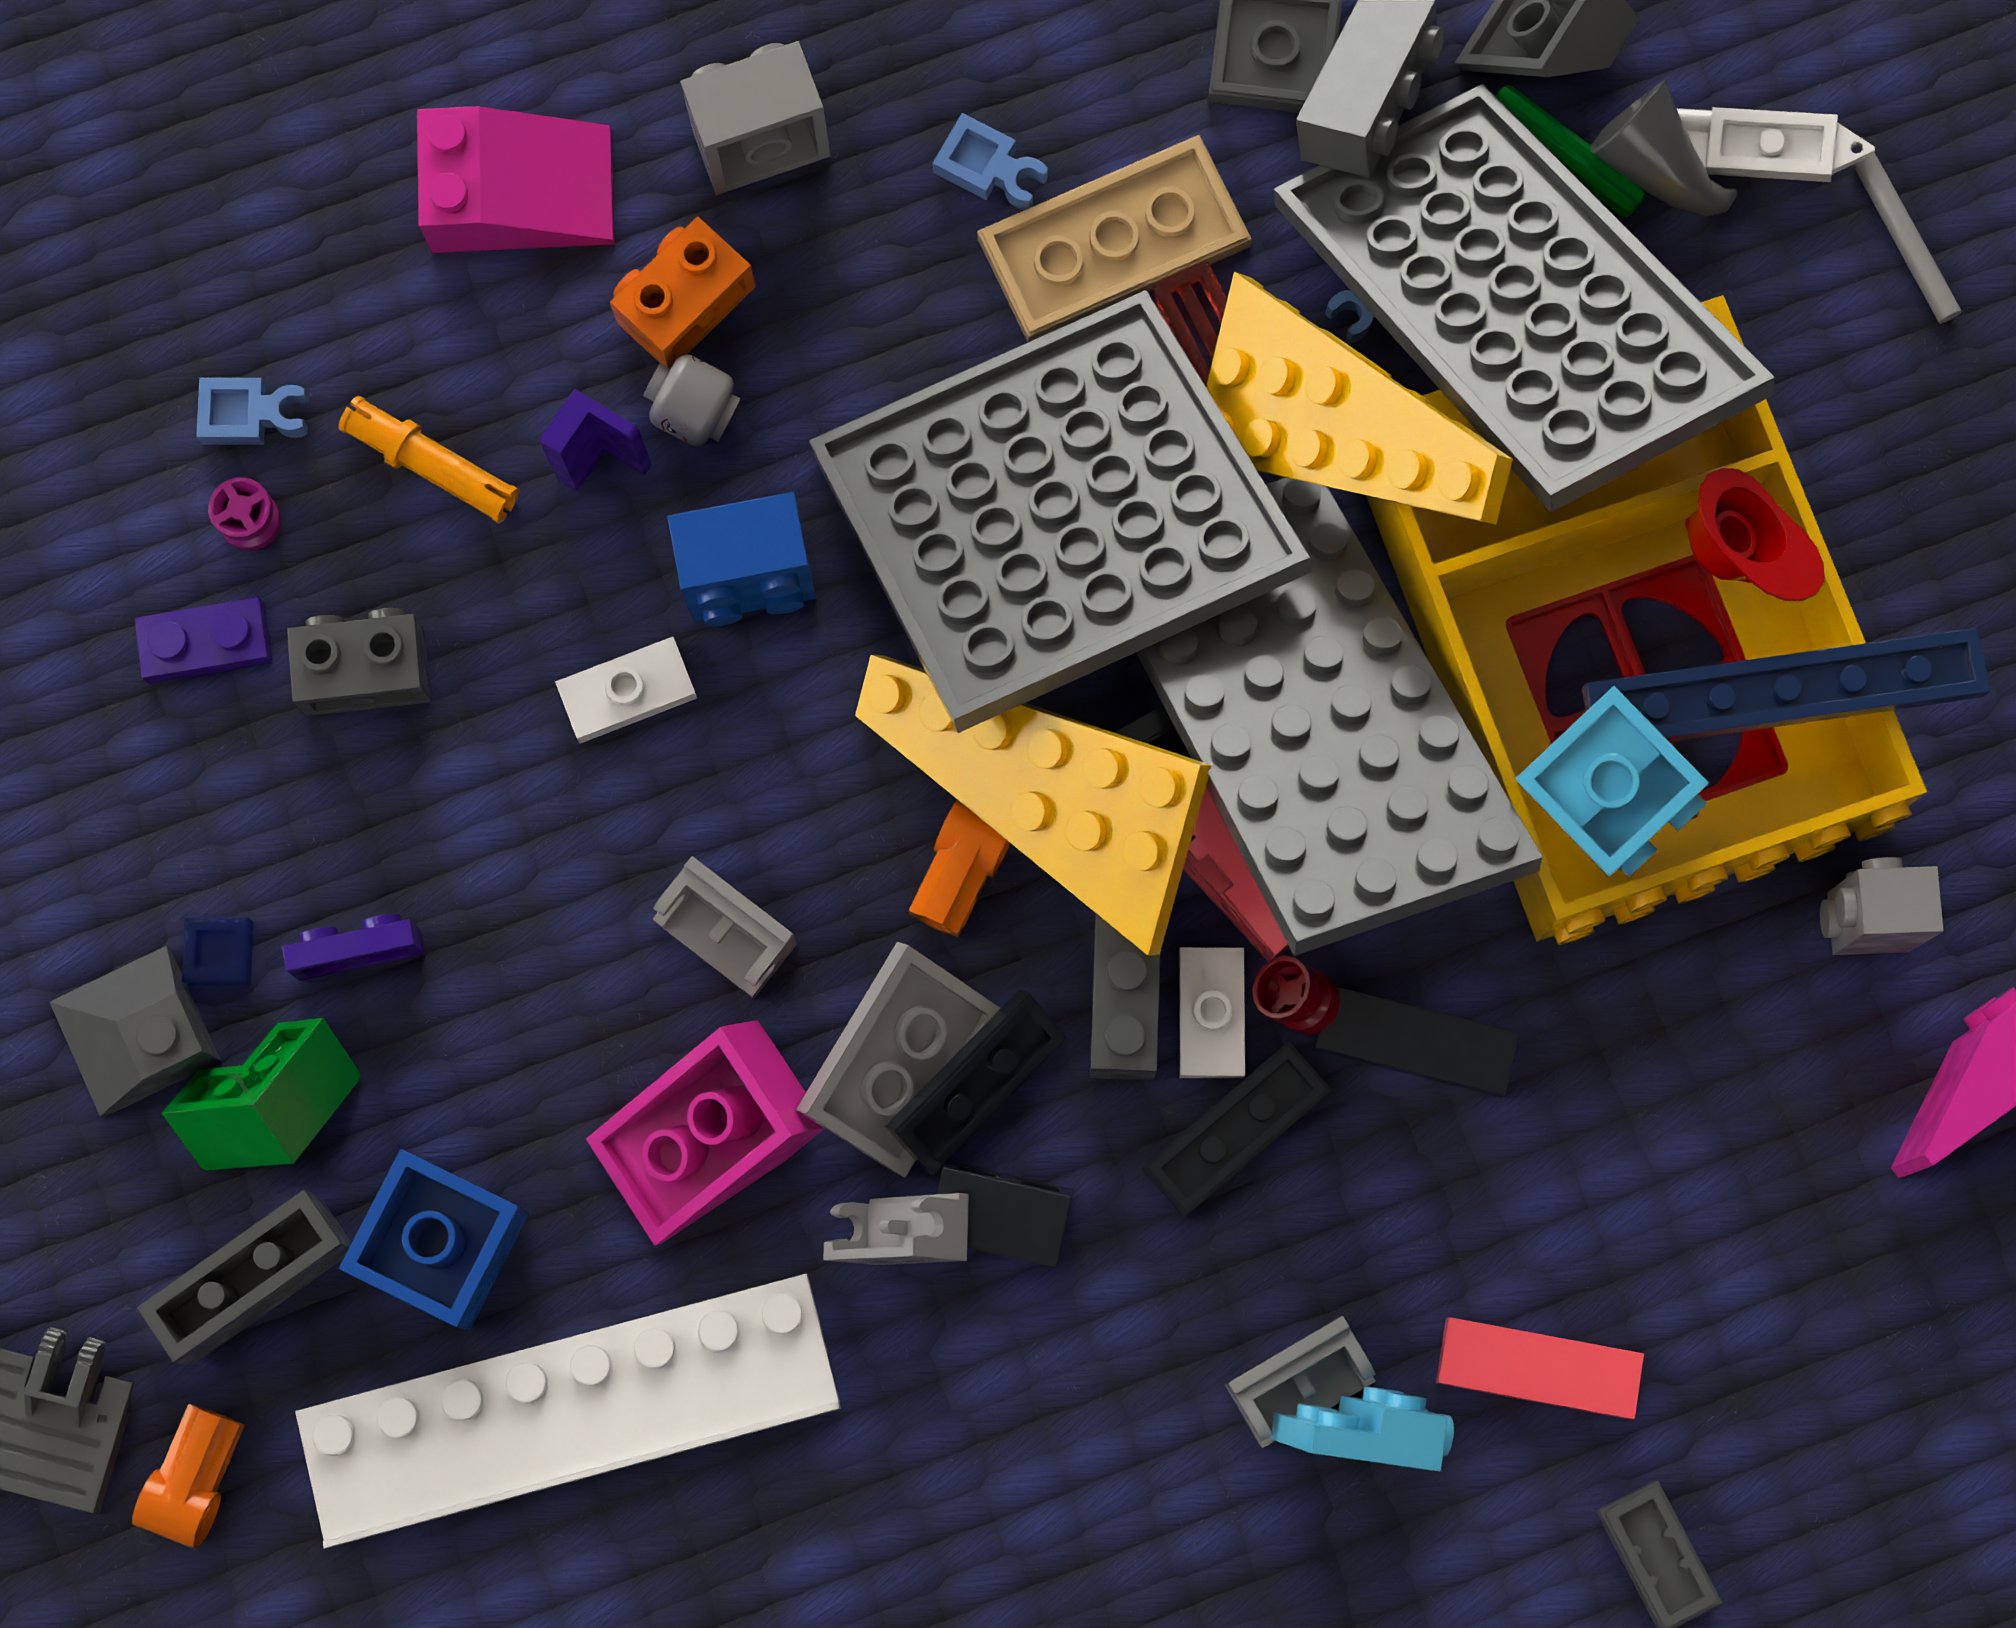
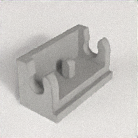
M693 856L686 862L682 871L662 894L653 908L657 911L653 918L656 924L753 999L797 945L792 932Z
M952 1193L870 1199L869 1204L856 1202L839 1203L831 1209L830 1213L837 1218L849 1217L854 1226V1233L850 1240L836 1239L824 1242L823 1260L871 1265L967 1261L969 1194Z
M1341 1316L1225 1384L1260 1447L1264 1448L1274 1442V1440H1271L1274 1413L1296 1416L1298 1404L1331 1408L1340 1402V1395L1352 1396L1364 1389V1386H1369L1376 1381L1373 1377L1375 1372L1368 1358L1350 1330L1344 1316Z

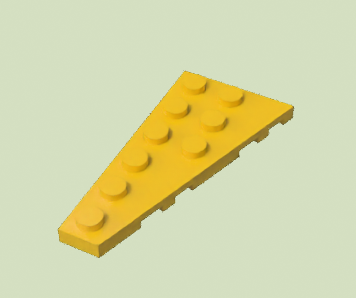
M1234 272L1206 388L1257 471L1490 524H1497L1513 461L1512 458L1460 422L1451 420L1430 405V401L1417 392L1407 389L1391 378V374L1328 330L1319 328L1299 314V310L1286 301L1277 299L1263 289L1264 286L1253 278Z
M871 655L855 716L1148 956L1160 954L1208 781V771L1212 765L1027 703L957 733L925 669L884 655Z

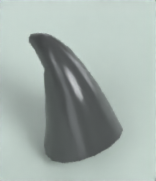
M1667 79L1658 83L1611 120L1590 146V153L1647 193L1674 208L1703 217L1726 213L1738 196L1737 190L1722 188L1719 184L1709 179L1708 172L1695 151L1679 116Z

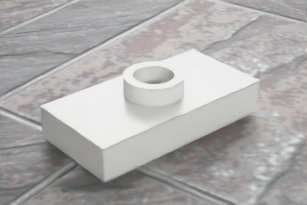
M674 637L555 681L579 743L586 742L697 699Z
M1180 947L1179 1078H1244V948Z

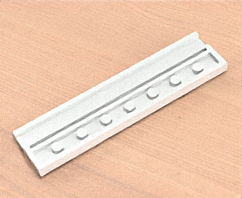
M802 1274L295 1411L323 1535V1547L330 1548L841 1409L809 1277L807 1274Z

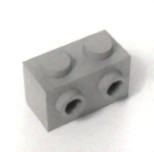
M1883 857L1863 861L1862 869L1847 873L1846 879L1827 892L1828 899L1822 900L1820 906L1821 931L1824 938H1831L1833 955L1909 953L1944 931L1938 866L1903 867L1901 858Z

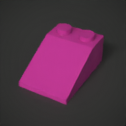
M480 106L417 109L419 228L431 253L615 244L612 130L610 125Z
M2014 987L1998 998H1992L1963 1019L1970 1029L1952 1042L1891 1166V1169L1898 1178L1935 1165L2016 1106V989Z
M755 1020L718 1028L588 1136L586 1140L654 1246H657L782 1164L825 1128L796 1110L806 1092L760 1022Z

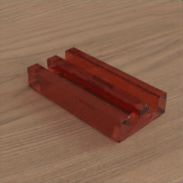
M1208 261L1152 286V295L1167 325L1205 387L1210 370L1171 293L1178 291L1213 360L1218 337L1191 284L1200 281L1222 324L1227 297Z

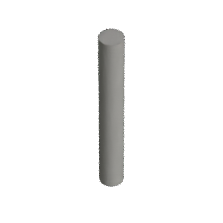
M1874 153L1873 156L1854 164L1853 167L1939 324L1953 319L1962 310L1876 154Z

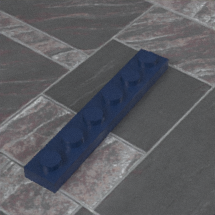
M1978 627L1589 682L1582 688L1585 710L1587 711L1606 692L1615 686L1669 742L1983 698L1991 692Z

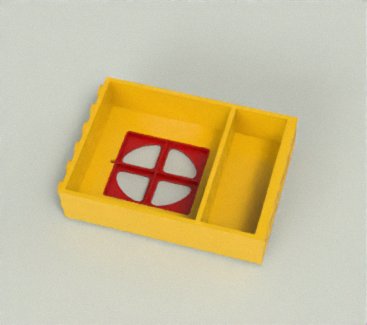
M1724 296L1701 302L1744 346ZM1441 390L1422 395L1430 401L1432 407L1451 420L1460 422L1482 437ZM1766 399L1552 513L1512 469H1510L1496 525L1366 496L1429 662L1543 857L1539 872L1513 880L1536 942L1555 936L1558 945L1573 942L1594 933V926L1605 922V918L1615 915L1618 924L1639 919L1654 912L1655 905L1666 901L1667 897L1675 894L1679 904L1697 899L1715 891L1714 885L1729 878L1728 875L1734 873L1739 883L1758 878L1775 870L1774 864L1790 857L1789 854L1792 853L1796 854L1798 862L1813 859L1834 850L1835 843L1851 836L1850 833L1855 832L1858 841L1879 836L1894 829V823L1911 816L1912 813L1909 806L1927 793L1894 710L1744 731L1741 733L1736 755L1725 775L1717 784L1698 793L1707 804L1679 831L1667 822L1652 836L1649 841L1658 850L1632 875L1627 877L1618 868L1608 877L1515 780L1517 776L1586 712L1584 710L1566 717H1555L1547 708L1545 692L1547 669L1552 651L1564 630L1571 622L1582 616H1594L1600 622L1622 678L1646 674L1622 614V605L1634 599L1642 598L1664 603L1693 618L1707 630L1721 647L1724 657L1720 664L1866 643ZM1724 467L1739 469L1752 476L1770 494L1775 503L1806 532L1817 546L1824 563V582L1816 595L1804 601H1784L1766 594L1753 583L1720 580L1709 574L1698 563L1690 548L1685 522L1698 508L1699 488L1709 473Z

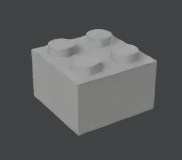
M799 41L787 45L772 43L755 50L749 58L728 65L722 63L705 65L696 70L690 78L680 81L692 131L716 195L831 156L824 108Z

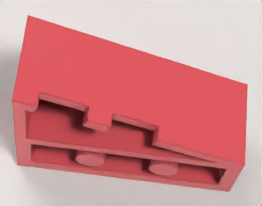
M1205 788L1183 869L1269 962L1271 959L1282 956L1290 947L1210 793Z

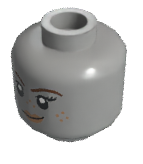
M688 354L678 357L671 368L659 363L643 394L644 397L653 401L649 412L651 423L657 428L696 447L706 443L709 438L717 442L719 441L740 400L739 397L732 394L734 382L728 374Z

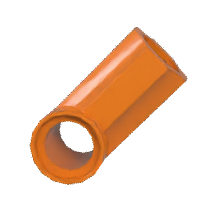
M959 800L954 803L944 821L934 846V851L937 853L908 911L909 915L917 918L924 924L959 937L987 877L993 878L1010 845L1009 841Z
M188 1404L161 1469H156L150 1475L138 1497L132 1516V1523L137 1527L190 1548H199L216 1518L221 1502V1494L217 1490L231 1461L245 1424L217 1412Z

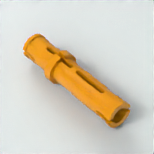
M356 396L351 401V406L356 408L355 412L349 407H346L339 422V430L345 434L348 433L384 454V462L393 468L406 467L488 515L496 523H501L507 517V513L503 511L504 508L511 512L519 495L517 487L510 486L423 435L420 430L421 426L408 419L401 422L370 404L361 396Z

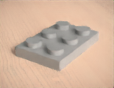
M897 942L796 1110L887 1169L905 1178L915 1160L885 1126L1001 1008L909 945Z

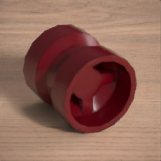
M1280 956L1271 959L1262 966L1255 977L1252 990L1253 999L1258 1010L1299 1034L1312 1035L1323 1031L1331 1025L1338 1014L1340 995L1334 981L1295 957Z

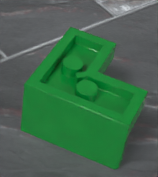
M324 1018L281 1022L274 1026L243 1065L197 1070L165 1108L162 1115L203 1170L294 1164L360 1080V1072Z

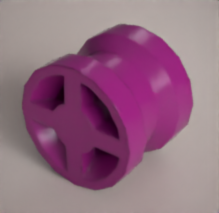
M236 477L224 481L214 490L209 499L208 513L211 523L227 542L237 549L256 551L265 548L275 540L280 531L282 517L277 504L260 483L250 478ZM254 510H255V511H256V516H255V518L252 520L251 516L253 515V512H254Z

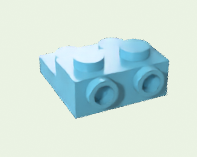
M1615 686L1606 692L1515 778L1608 877L1618 868L1627 877L1632 875L1658 850L1649 841L1652 836L1667 822L1679 831L1707 804L1698 793L1709 784Z
M1364 1386L1363 1398L1340 1395L1339 1410L1298 1404L1296 1416L1274 1413L1271 1440L1314 1454L1441 1472L1442 1458L1449 1453L1452 1446L1454 1425L1451 1416L1429 1412L1425 1409L1427 1398L1406 1395L1404 1392Z

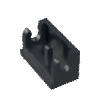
M949 1160L945 1163L937 1194H969L967 1247L1056 1267L1074 1189Z

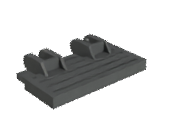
M48 1328L41 1340L36 1357L0 1348V1489L89 1513H100L130 1413L127 1410L136 1383L105 1376L97 1404L91 1403L101 1371V1365L104 1361L106 1343L102 1340L87 1338L78 1354L67 1395L52 1393L66 1349V1332L60 1329Z

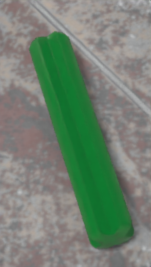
M1506 85L1495 95L1593 195L1623 217H1628L1638 208L1646 195V191L1621 176L1591 154L1590 144L1515 87Z

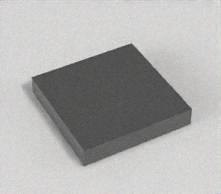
M1220 0L1208 102L1300 113L1338 40L1342 0Z

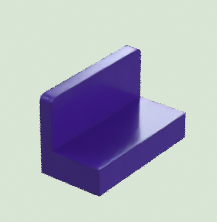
M575 388L539 439L556 478L576 491L581 487L604 452H607L643 475L652 466L639 429Z

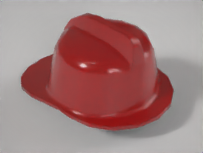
M1724 467L1706 476L1699 488L1698 508L1685 522L1690 548L1698 563L1709 574L1720 580L1753 583L1766 594L1784 601H1804L1816 595L1824 582V563L1817 546L1806 532L1775 503L1770 494L1752 476L1739 469Z

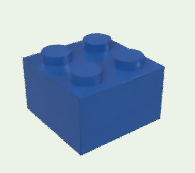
M794 492L667 516L680 589L693 622L704 620L707 626H723L741 620V613L766 609L769 614H786L803 608V601L816 599L803 528Z
M400 1149L339 1269L457 1328L470 1331L530 1213L497 1195Z

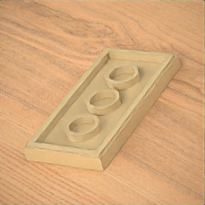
M1200 135L977 231V239L1027 342L1033 341L1142 291L1147 290L1149 292L1245 250L1251 246L1252 240Z

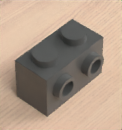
M382 608L369 612L368 619L344 621L340 616L320 615L306 619L305 626L287 628L292 701L305 716L431 702L426 634L424 627L414 614H406V611L400 608Z

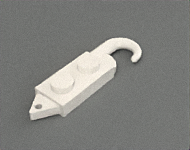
M1712 107V111L1677 109L1695 151L1708 174L1831 182L1832 174L1873 156L1875 151L1873 145L1837 123L1838 115ZM1857 146L1862 151L1856 154L1851 151V148Z

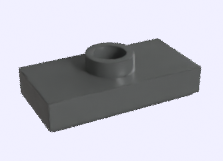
M1658 1480L1652 1481L1596 1510L1656 1628H1676L1722 1604Z

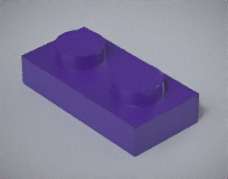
M260 597L134 618L142 679L148 684L273 663L265 603Z
M383 914L367 918L362 921L363 929L338 934L336 927L311 929L299 934L300 942L282 946L286 972L302 981L425 955L421 929L410 919L401 920L400 914Z

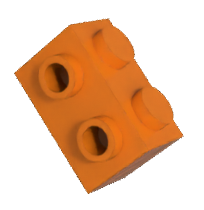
M698 216L685 229L682 226L673 229L660 243L657 249L658 255L642 271L634 269L625 275L613 292L614 298L610 301L617 324L659 363L669 368L672 367L678 357L688 354L756 287L751 264Z

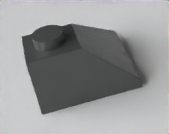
M1494 0L1458 56L1455 64L1461 71L1552 77L1610 68L1615 58L1621 53L1624 44L1640 19L1626 0Z
M164 946L50 1001V1005L100 1117L104 1118L195 1074L197 1070H203L221 1061L169 946Z

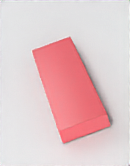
M1448 1317L1445 1321L1436 1383L1634 1420L1644 1353Z

